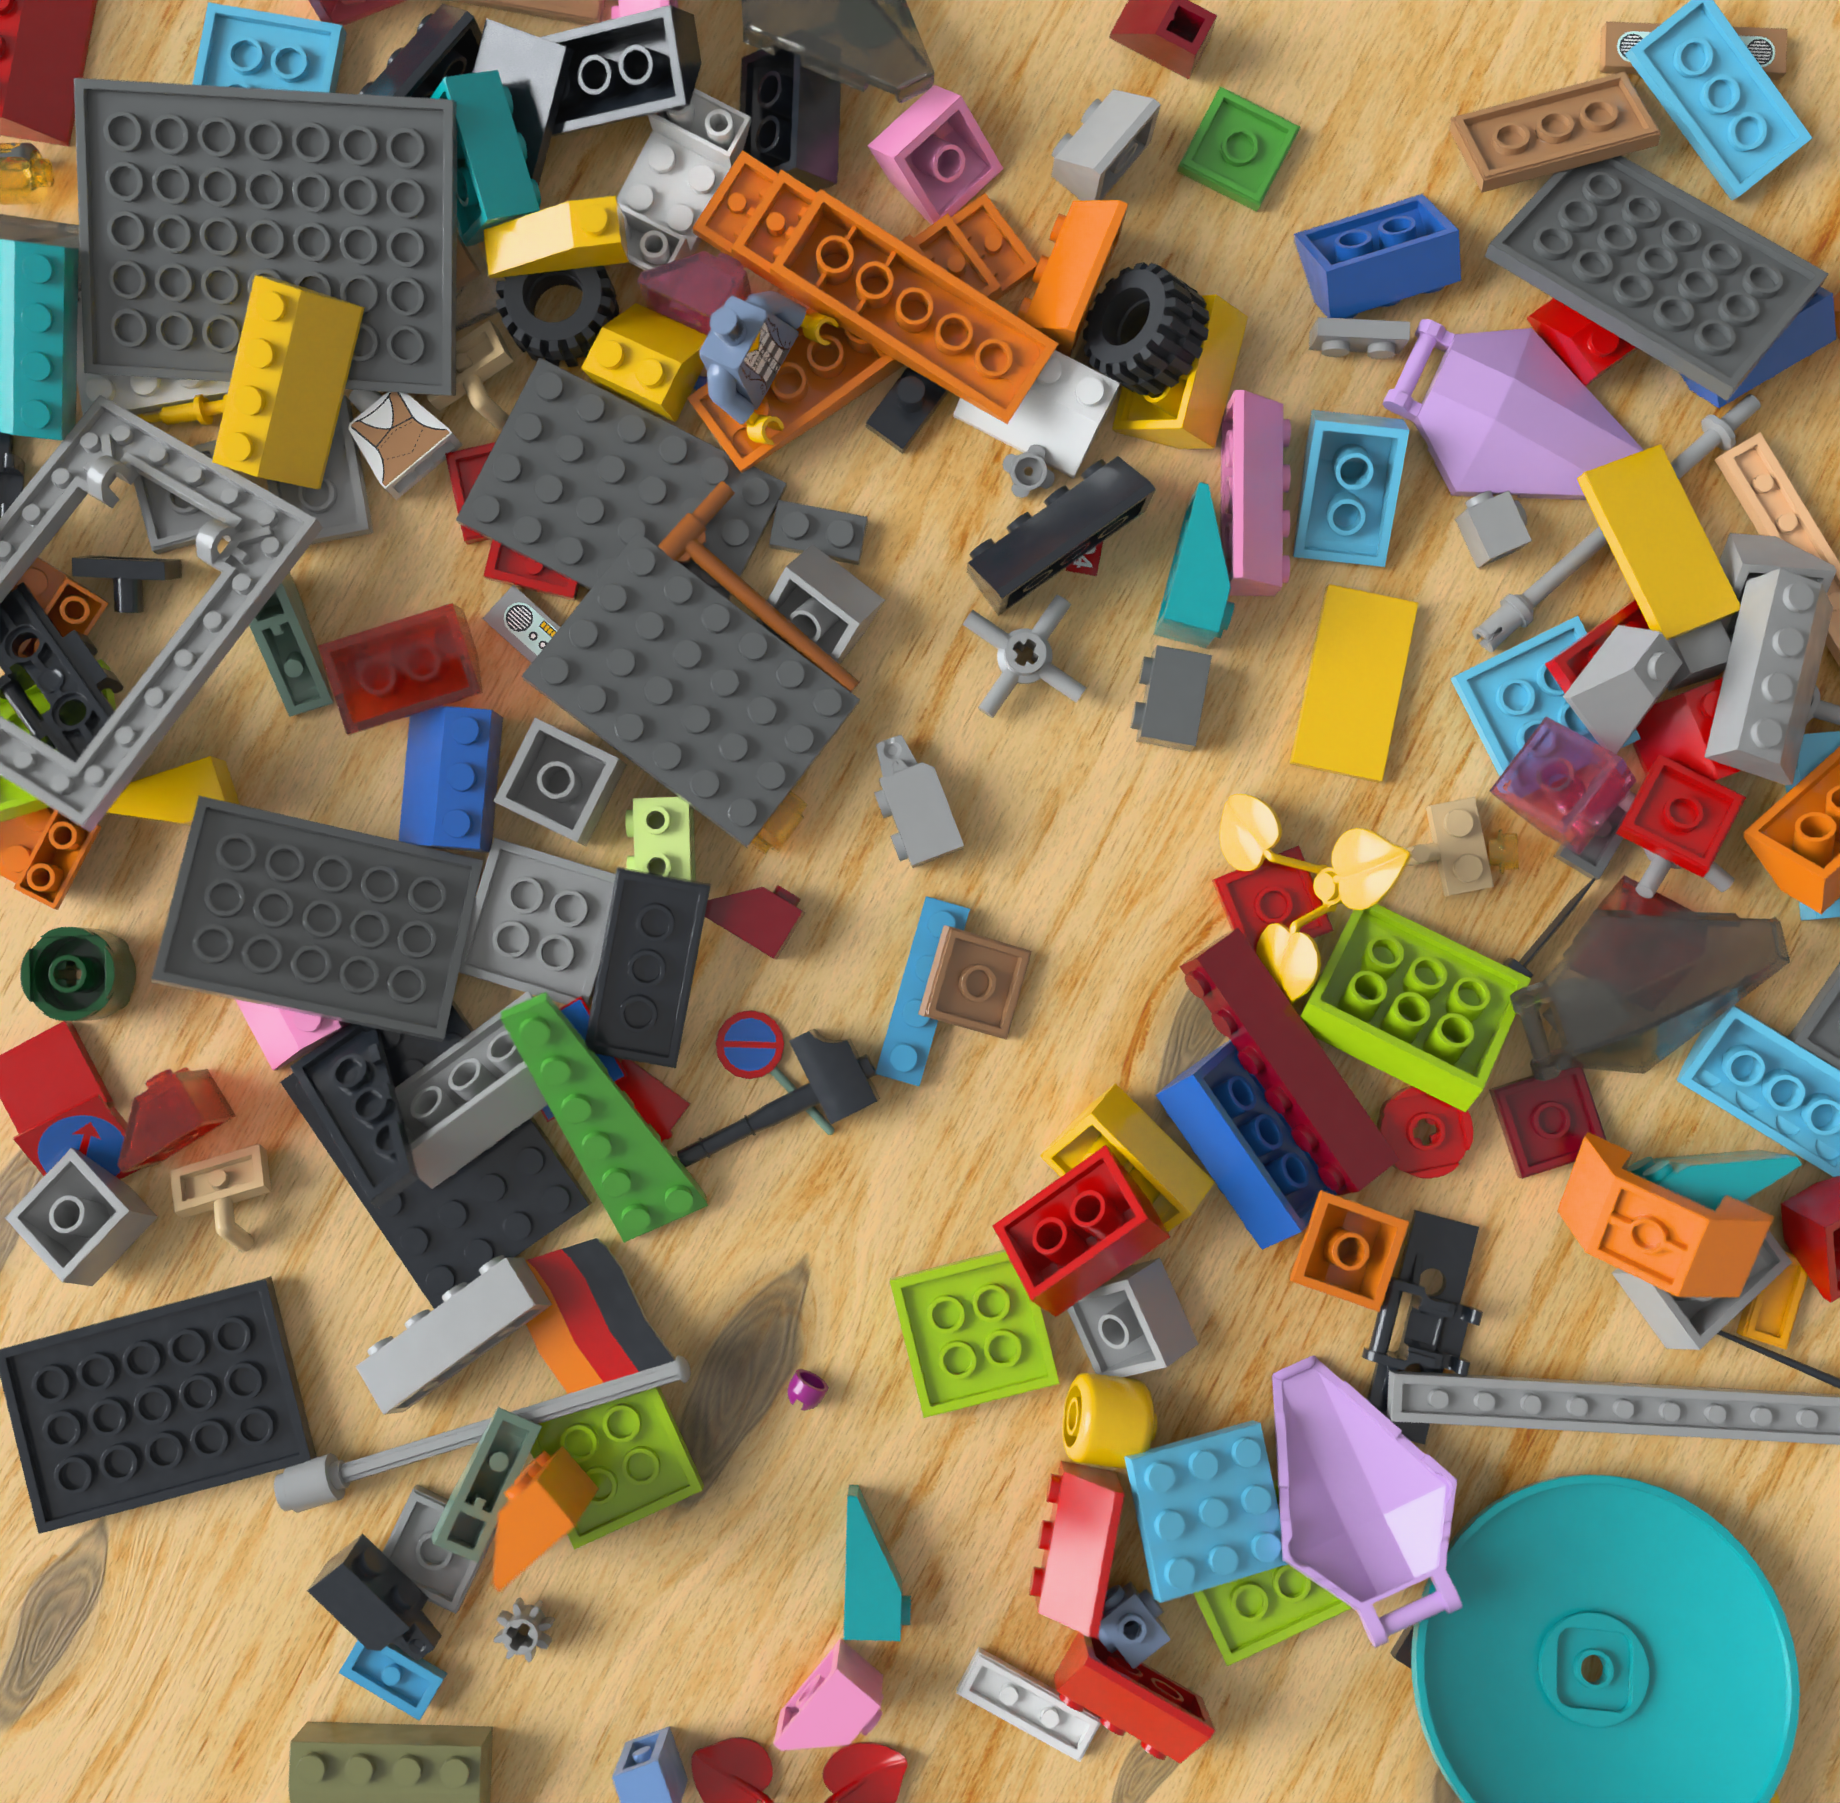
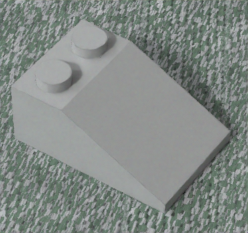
M1747 1200L1743 1201V1203L1750 1205ZM1768 1230L1739 1298L1677 1297L1619 1268L1613 1271L1612 1274L1666 1349L1700 1350L1782 1273L1792 1261Z

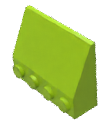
M1377 904L1369 909L1353 910L1300 1017L1315 1038L1466 1113L1485 1087L1531 978Z

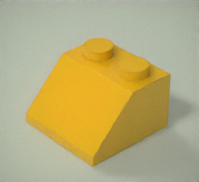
M635 303L602 326L581 368L598 387L676 423L687 401V397L690 395L704 368L699 355L700 349L708 335Z

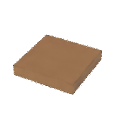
M944 925L918 1015L1007 1040L1032 951Z

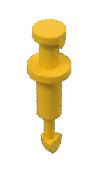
M203 394L195 395L193 402L162 407L161 411L157 414L145 416L138 414L136 416L148 423L162 421L166 425H173L198 420L203 426L210 425L213 422V415L223 414L227 394H224L222 400L209 401V399L203 397Z

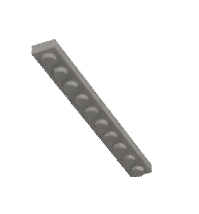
M1389 1370L1387 1418L1394 1422L1840 1445V1394L1468 1374L1463 1376L1449 1373Z

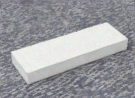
M978 1647L956 1688L958 1695L1079 1762L1082 1760L1101 1724L1099 1721L1100 1716L1086 1708L1083 1712L1070 1708L1060 1700V1693L1054 1688Z

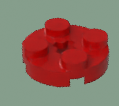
M1413 1086L1399 1090L1381 1105L1377 1128L1399 1158L1392 1166L1400 1171L1424 1179L1444 1176L1456 1169L1466 1150H1469L1473 1142V1123L1468 1110L1465 1113ZM1425 1118L1427 1124L1435 1125L1436 1133L1429 1135L1430 1143L1423 1144L1421 1138L1414 1137L1413 1129L1418 1127V1121Z

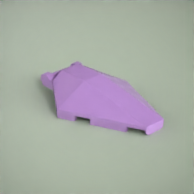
M1421 320L1415 332L1417 341L1395 388L1388 390L1382 404L1387 410L1415 424L1428 445V451L1434 459L1435 465L1452 496H1477L1491 490L1492 494H1502L1510 491L1511 495H1518V498L1587 500L1577 480L1580 475L1591 469L1643 451L1640 445L1532 328L1453 334L1447 331L1443 325L1433 320ZM1433 348H1437L1445 353L1422 403H1419L1411 395Z
M1315 1355L1275 1372L1272 1375L1282 1560L1355 1609L1360 1616L1369 1640L1375 1648L1387 1643L1388 1636L1444 1610L1450 1614L1461 1609V1600L1446 1571L1448 1541L1451 1531L1457 1479L1429 1454L1425 1455L1401 1433L1402 1430L1349 1383L1343 1382ZM1429 1577L1431 1578L1436 1592L1378 1617L1372 1605L1373 1603Z

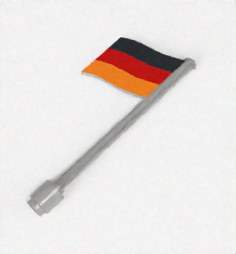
M595 1238L525 1260L552 1304L527 1322L526 1326L539 1354L568 1394L521 1408L511 1413L540 1424L679 1380L683 1383L688 1382L691 1375L688 1361L683 1356H676V1359L648 1322L622 1266L608 1247L599 1239ZM492 1418L347 1463L343 1460H338L334 1454L329 1453L313 1458L310 1461L287 1467L284 1473L278 1474L275 1477L274 1492L276 1500L282 1510H293L297 1513L341 1500L345 1495V1489L349 1487L352 1481L478 1443Z

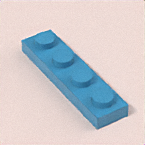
M926 896L876 1068L877 1075L920 1086L938 1020L918 1015L943 926L964 930L970 911L969 908Z

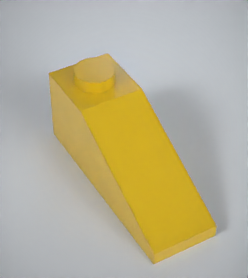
M616 196L567 201L484 229L488 275L490 279L629 262L624 216Z
M208 756L128 783L106 814L191 826L199 796L238 805L240 803L226 761Z

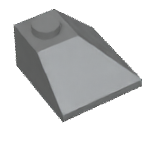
M1730 533L1719 561L1740 605L1747 580L1779 568L1822 583L1826 594L1836 573L1834 565L1776 536ZM1739 612L1720 620L1731 642Z
M1617 625L1563 697L1608 756L1615 757L1667 689L1683 662L1660 631Z

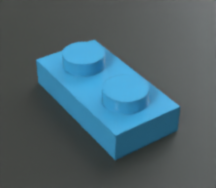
M358 1640L339 1671L341 1675L419 1721L448 1674L423 1658L418 1661L414 1660L393 1643H390L381 1651L367 1649Z

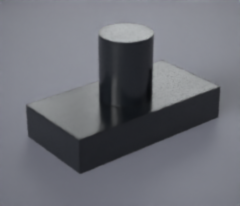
M907 367L867 420L866 428L903 454L949 391Z
M94 555L72 558L73 577L113 578L114 612H144L143 580L165 581L182 578L181 559Z

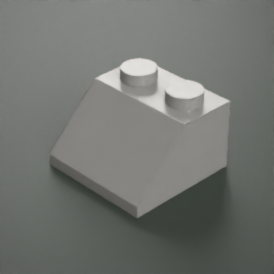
M1115 89L1110 92L1103 102L1096 99L1082 116L1081 122L1083 125L1074 136L1070 133L1064 135L1052 152L1054 157L1052 177L1081 201L1102 200L1151 143L1161 104L1154 98Z
M812 544L785 567L767 601L836 662L841 664L867 631L885 599ZM759 618L756 619V621L759 624H761L763 627H765L767 630H769L771 633H773L775 636H777L779 639L785 642L762 620H760Z
M71 1148L5 1219L62 1282L93 1286L155 1221L157 1215L130 1186L79 1150Z
M1160 1258L1127 1267L1067 1309L1096 1374L1126 1377L1166 1368L1198 1345Z

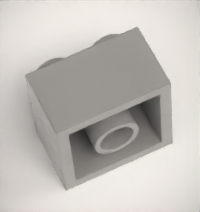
M534 718L493 802L579 844L587 846L627 764L621 759Z

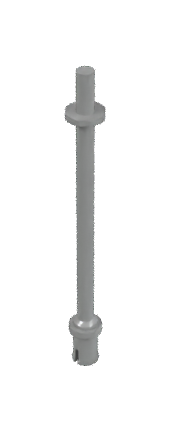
M1748 394L1721 419L1715 415H1707L1701 420L1704 434L1671 462L1678 479L1683 477L1716 446L1722 450H1730L1736 445V436L1733 431L1761 408L1759 400L1754 395ZM1600 526L1522 595L1508 594L1500 601L1501 607L1479 627L1472 630L1475 639H1479L1481 636L1484 638L1479 642L1484 649L1493 652L1517 628L1527 627L1533 621L1534 607L1608 543Z

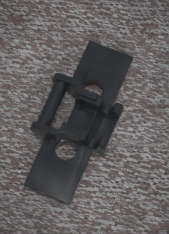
M22 582L13 588L0 603V667L5 675L0 677V698L8 700L33 737L52 749L57 748L60 754L76 763L115 712L101 690L111 689L113 693H119L124 687L113 672L102 668L94 658L98 650L89 637L75 630L63 637L27 585ZM38 638L39 647L37 651L29 657L20 658L18 655L20 645L27 639ZM34 685H37L51 705L50 710L43 715L40 714L25 692Z
M1414 1210L1398 1278L1391 1276L1380 1312L1377 1313L1369 1348L1364 1347L1362 1358L1376 1362L1367 1400L1386 1417L1389 1370H1404L1410 1364L1418 1363L1420 1372L1443 1373L1445 1368L1459 1375L1467 1376L1470 1361L1460 1357L1468 1323L1480 1326L1483 1311L1472 1306L1460 1304L1479 1230L1478 1226ZM1430 1268L1439 1270L1443 1277L1442 1287L1434 1294H1426L1425 1287L1420 1285L1422 1272ZM1402 1293H1411L1412 1298L1399 1350L1395 1352L1388 1351ZM1391 1421L1402 1430L1401 1433L1408 1440L1425 1445L1430 1423Z

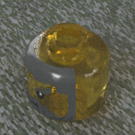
M28 142L0 143V204L24 205L41 203L47 195L48 187H53L54 170L49 159H43L40 151Z

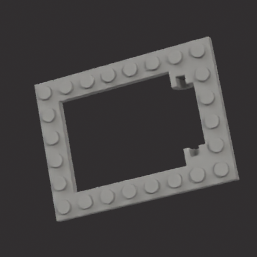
M99 395L0 518V603L87 494L111 508L116 505L120 499L109 488L116 477L131 485L140 474L214 517V519L207 521L200 529L196 538L197 557L222 573L76 763L0 716V775L90 832L100 822L323 529L319 521L313 516L229 468L213 463L212 459ZM224 538L229 543L220 554L217 547L219 541Z

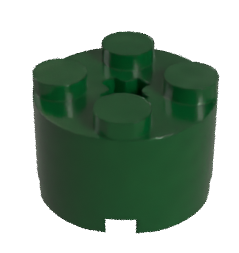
M55 928L42 935V938L23 957L20 970L23 992L30 1002H34L44 1012L43 1014L51 1019L60 1021L98 1020L123 1009L130 1001L136 979L134 959L126 941L112 933L93 928ZM77 970H81L80 979H77Z

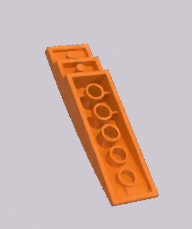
M743 150L692 228L693 234L816 312L834 318L842 328L1007 425L1058 346L1057 342L822 189L817 193L782 169L777 173Z
M983 193L952 217L947 213L913 238L909 234L901 240L994 302L1033 275L1038 265L986 193ZM812 308L806 310L807 314L816 312ZM827 323L821 325L819 330L820 337L831 342L829 345H822L805 337L800 326L796 329L799 334L757 410L754 409L757 415L774 416L782 421L783 431L773 430L766 426V436L774 442L773 445L752 441L747 433V424H739L711 400L708 394V382L688 396L687 399L742 474L905 365L839 325L838 328Z

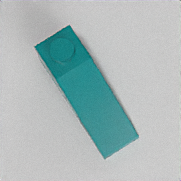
M849 1485L847 1495L844 1640L901 1641V1625H910L911 1596L902 1595V1578L859 1486Z

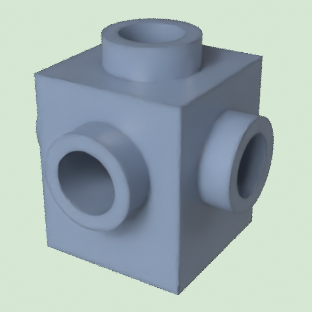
M1130 1581L1123 1588L1120 1585H1116L1106 1591L1098 1637L1111 1654L1118 1649L1134 1669L1171 1640L1166 1627L1158 1618L1164 1611L1148 1589L1139 1593Z

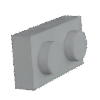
M1318 317L1309 333V350H1322V354L1328 357H1342L1348 355L1349 352H1367V356L1373 359L1392 358L1395 354H1399L1410 340V322Z

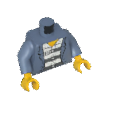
M774 291L751 294L746 301L734 296L728 298L724 307L717 309L711 315V330L700 349L699 355L707 369L708 394L711 400L739 424L746 423L747 433L752 441L771 445L774 442L766 436V426L773 430L783 431V423L774 416L757 415L754 409L757 410L795 342L799 334L796 329L801 326L806 338L822 345H829L831 342L820 337L819 330L821 325L827 323L838 328V323L834 318L817 312L807 314L804 306Z

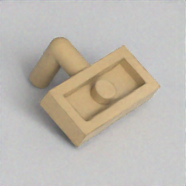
M490 320L456 342V396L426 395L429 402L437 410L441 411L467 394L472 406L501 432L509 415L488 396L483 382L507 367L514 360L500 330Z
M1475 797L1427 806L1426 811L1433 843L1418 844L1406 848L1412 853L1407 865L1412 866L1437 861L1444 896L1494 887Z
M256 1144L170 1170L175 1214L183 1219L214 1209L217 1234L241 1252H246L252 1248L254 1238L235 1223L233 1203L272 1192L267 1150L264 1147Z

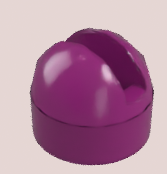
M798 1369L789 1382L787 1388L788 1398L792 1405L796 1400L802 1402L801 1410L806 1411L817 1407L829 1388L826 1382L816 1374L804 1369Z

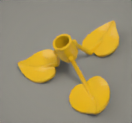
M1234 794L1225 803L1220 825L1221 849L1226 860L1234 868L1241 871H1254L1262 865L1266 857L1271 862L1317 874L1313 887L1316 896L1323 901V905L1293 921L1290 929L1280 923L1268 925L1262 932L1256 948L1257 956L1293 1006L1296 1000L1313 987L1321 967V955L1316 942L1310 935L1299 932L1300 929L1327 912H1335L1338 904H1344L1346 907L1354 910H1365L1377 905L1395 886L1404 872L1412 853L1408 849L1390 842L1374 831L1357 828L1345 832L1338 839L1332 852L1333 867L1278 855L1271 850L1282 836V827L1275 811L1260 798L1249 794Z

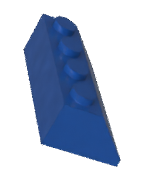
M1229 1040L1179 1074L1158 1092L1156 1097L1216 1182L1219 1190L1238 1214L1246 1229L1263 1250L1302 1232L1308 1226L1320 1190L1335 1196L1337 1193L1328 1188L1321 1180L1318 1173L1319 1167L1310 1154L1296 1144L1292 1137V1128L1283 1115L1276 1112L1269 1105L1265 1098V1089L1256 1076L1250 1074L1242 1066L1238 1058L1239 1052L1231 1040Z

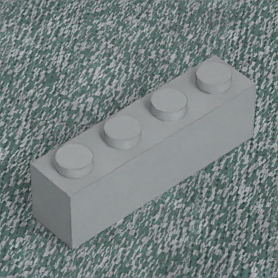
M503 1255L493 1258L479 1269L481 1276L470 1284L464 1282L451 1288L442 1296L444 1302L432 1311L427 1309L417 1313L406 1321L404 1325L407 1329L395 1338L392 1336L384 1338L368 1349L369 1357L358 1364L356 1368L383 1415L405 1412L552 1305L524 1258L504 1257Z

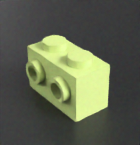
M680 797L633 798V810H626L625 816L627 837H634V856H627V868L696 881L694 808Z

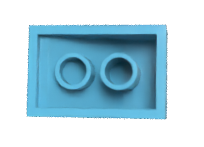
M1320 410L1311 411L1303 463L1293 557L1385 567L1410 431L1404 419Z

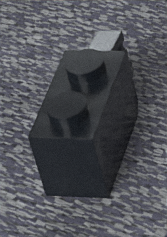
M364 1534L360 1535L331 1558L307 1590L369 1650L381 1651L390 1643H393L414 1660L418 1661L436 1647L442 1636L422 1611L429 1598Z

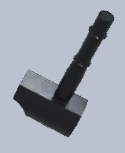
M816 1029L797 1036L789 1042L809 1083L767 1103L748 1116L744 1115L743 1119L703 1139L700 1137L699 1141L677 1151L680 1162L686 1168L706 1157L710 1158L712 1154L752 1134L755 1136L756 1132L775 1126L819 1103L831 1125L877 1102L880 1097L870 1079L877 1075L869 1056L865 1054L859 1057L851 1039H827L820 1035Z

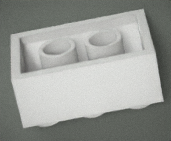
M1055 350L1008 425L962 398L959 399L953 417L1023 453L1027 452L1031 445L1042 446L1046 451L1044 458L1046 465L1074 478L1116 398L1120 383Z

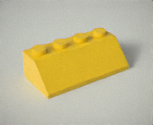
M255 275L212 459L213 463L264 479L317 490L321 489L365 307L277 278Z

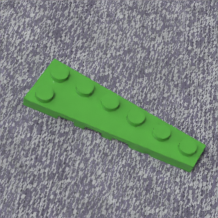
M547 992L501 1011V1021L624 1243L708 1206L707 1198L702 1188L679 1159L673 1156L661 1142L660 1135L650 1123L647 1124L638 1113L634 1102L626 1092H622L608 1075L607 1068L596 1054L586 1047L584 1039Z

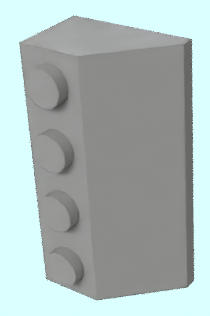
M1781 568L1746 581L1704 758L1786 786L1793 784L1833 611L1832 604L1822 583Z
M527 991L501 1011L508 1009L514 1005H517L521 1002H524L528 999H531L534 996L529 991ZM501 1011L395 1088L418 1177L431 1189L454 1175L467 1163L495 1145L496 1142L548 1105L501 1021Z

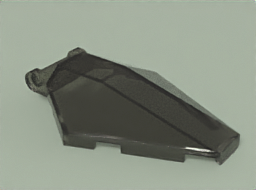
M741 0L744 43L775 55L780 47L801 56L802 67L863 92L868 88V84L894 94L898 103L906 102L928 91L934 84L935 72L906 0Z
M1595 909L1573 939V943L1563 953L1564 959L1544 981L1516 990L1511 994L1510 1000L1514 1012L1520 1014L1533 1057L1530 1061V1067L1536 1080L1547 1081L1556 1078L1562 1070L1571 1067L1645 1074L1790 963L1782 925L1776 917L1772 919L1739 918L1736 913L1663 911L1662 916L1635 915L1632 910ZM1548 1002L1550 1003L1562 1044L1561 1048L1552 1051L1550 1050L1539 1013L1542 1004Z

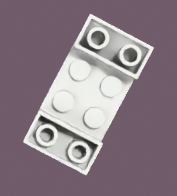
M695 88L690 106L648 115L653 131L617 196V201L624 216L629 263L664 281H667L686 264L697 250L702 239L693 234L692 228L743 150L752 121L750 116Z

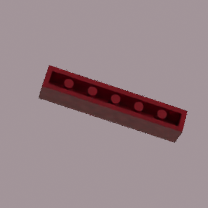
M1239 928L1219 937L1179 966L1185 974V982L1189 990L1206 1004L1212 1013L1211 1018L1214 1026L1221 1034L1231 1040L1239 1052L1238 1058L1246 1071L1256 1076L1265 1089L1267 1102L1276 1112L1282 1114L1292 1128L1294 1141L1313 1158L1319 1167V1176L1328 1188L1335 1191L1338 1196L1359 1192L1399 1160Z

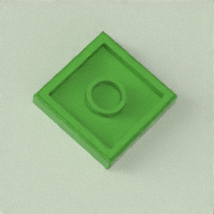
M1220 86L1182 158L1177 172L1258 212L1301 127Z

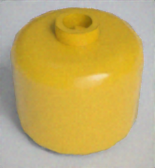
M1093 1373L1079 1374L1069 1387L1063 1410L1062 1438L1068 1457L1077 1463L1127 1469L1125 1456L1149 1450L1151 1441L1155 1439L1158 1420L1154 1412L1151 1392L1145 1383L1138 1379Z

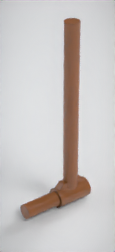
M721 481L692 514L687 513L657 547L674 562L688 563L692 559L800 655L852 693L860 683L854 676L704 546L707 531L705 526L735 494L725 482Z

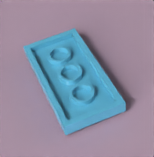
M1713 0L1689 1L1625 53V56L1731 201L1746 192L1812 139L1810 133Z

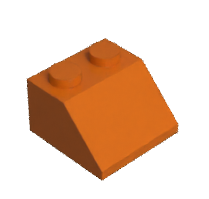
M1320 1190L1290 1281L1380 1312L1409 1222Z

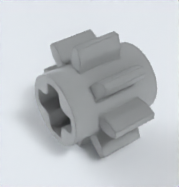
M518 1598L513 1605L514 1614L502 1610L497 1617L498 1623L505 1626V1628L497 1633L494 1642H503L508 1650L507 1659L512 1658L514 1654H524L525 1659L531 1662L536 1654L535 1645L542 1649H547L550 1645L552 1638L544 1633V1631L552 1626L555 1618L545 1617L541 1610V1600L533 1606L525 1605L522 1598ZM522 1623L531 1627L527 1636L518 1632Z

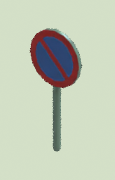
M750 1010L738 1012L724 1022L718 1031L715 1044L717 1057L727 1071L736 1077L745 1079L760 1078L771 1073L788 1093L797 1089L777 1067L782 1059L785 1045L783 1033L775 1020L765 1013ZM814 1106L805 1110L828 1135L834 1134V1127L830 1125Z

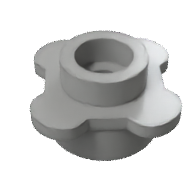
M1031 445L1025 453L1017 456L1009 454L1004 458L1003 469L1009 472L1013 481L1011 490L1015 496L1024 498L1028 496L1031 490L1039 487L1046 489L1054 483L1055 476L1046 466L1044 460L1046 451L1042 446ZM1031 467L1033 469L1032 475H1025L1024 469Z

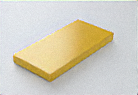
M1661 444L1586 471L1577 478L1650 630L1660 631L1668 641L1739 612L1741 605Z
M1332 584L1326 586L1289 764L1377 783L1382 782L1418 602Z

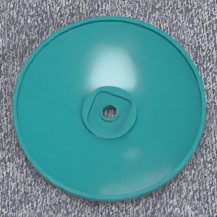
M1580 1474L1554 1477L1511 1491L1476 1514L1454 1536L1448 1544L1446 1571L1458 1593L1462 1608L1450 1614L1444 1610L1414 1624L1411 1666L1415 1704L1423 1733L1442 1774L1463 1803H1769L1786 1771L1794 1746L1800 1702L1798 1664L1787 1619L1772 1586L1745 1547L1723 1525L1691 1502L1660 1487L1616 1476ZM1430 1577L1421 1598L1436 1592ZM1589 1655H1596L1601 1660L1603 1666L1602 1675L1594 1682H1587L1581 1673V1664Z

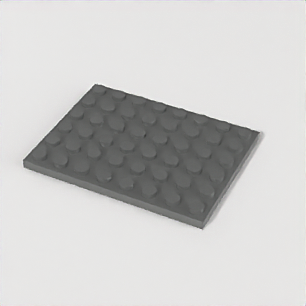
M74 78L84 373L230 382L254 277L259 275L277 278L365 307L345 389L456 396L458 141L456 101L448 99Z

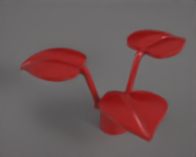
M744 1737L728 1738L699 1748L692 1754L691 1768L693 1780L704 1803H757V1800L762 1803H774L766 1793L762 1792L769 1786L772 1780L773 1766L768 1752L758 1742ZM857 1742L841 1747L832 1754L823 1768L824 1784L833 1793L824 1803H896L903 1776L908 1766L906 1757L891 1747L873 1742Z

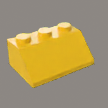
M1217 294L1200 295L1206 302L1204 309L1209 311V321L1205 325L1209 332L1207 340L1202 341L1201 348H1203L1200 357L1195 358L1191 364L1193 368L1187 375L1182 374L1179 377L1178 384L1172 388L1166 385L1164 391L1156 395L1151 392L1147 396L1139 395L1123 386L1112 430L1119 434L1178 449L1215 448L1248 316Z
M1116 1083L1094 1100L1040 1155L1061 1177L1106 1145L1150 1200L1168 1232L1194 1213L1215 1183Z

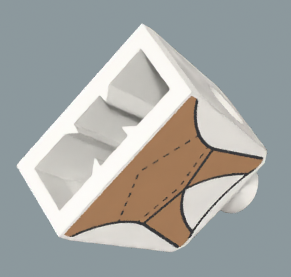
M353 390L349 395V400L361 414L349 424L348 429L380 484L396 500L446 459L445 453L456 451L462 446L447 426L407 393L387 392L382 396L378 391Z

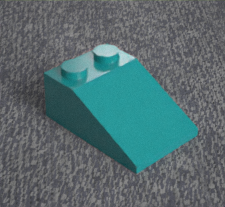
M1199 482L1187 504L1153 635L1207 648L1215 637L1221 638L1223 630L1228 629L1235 603L1227 601L1231 586L1209 484Z
M1746 1150L1655 1159L1646 1157L1632 1164L1627 1171L1716 1211L1726 1195L1743 1202L1802 1164L1796 1156L1764 1150Z

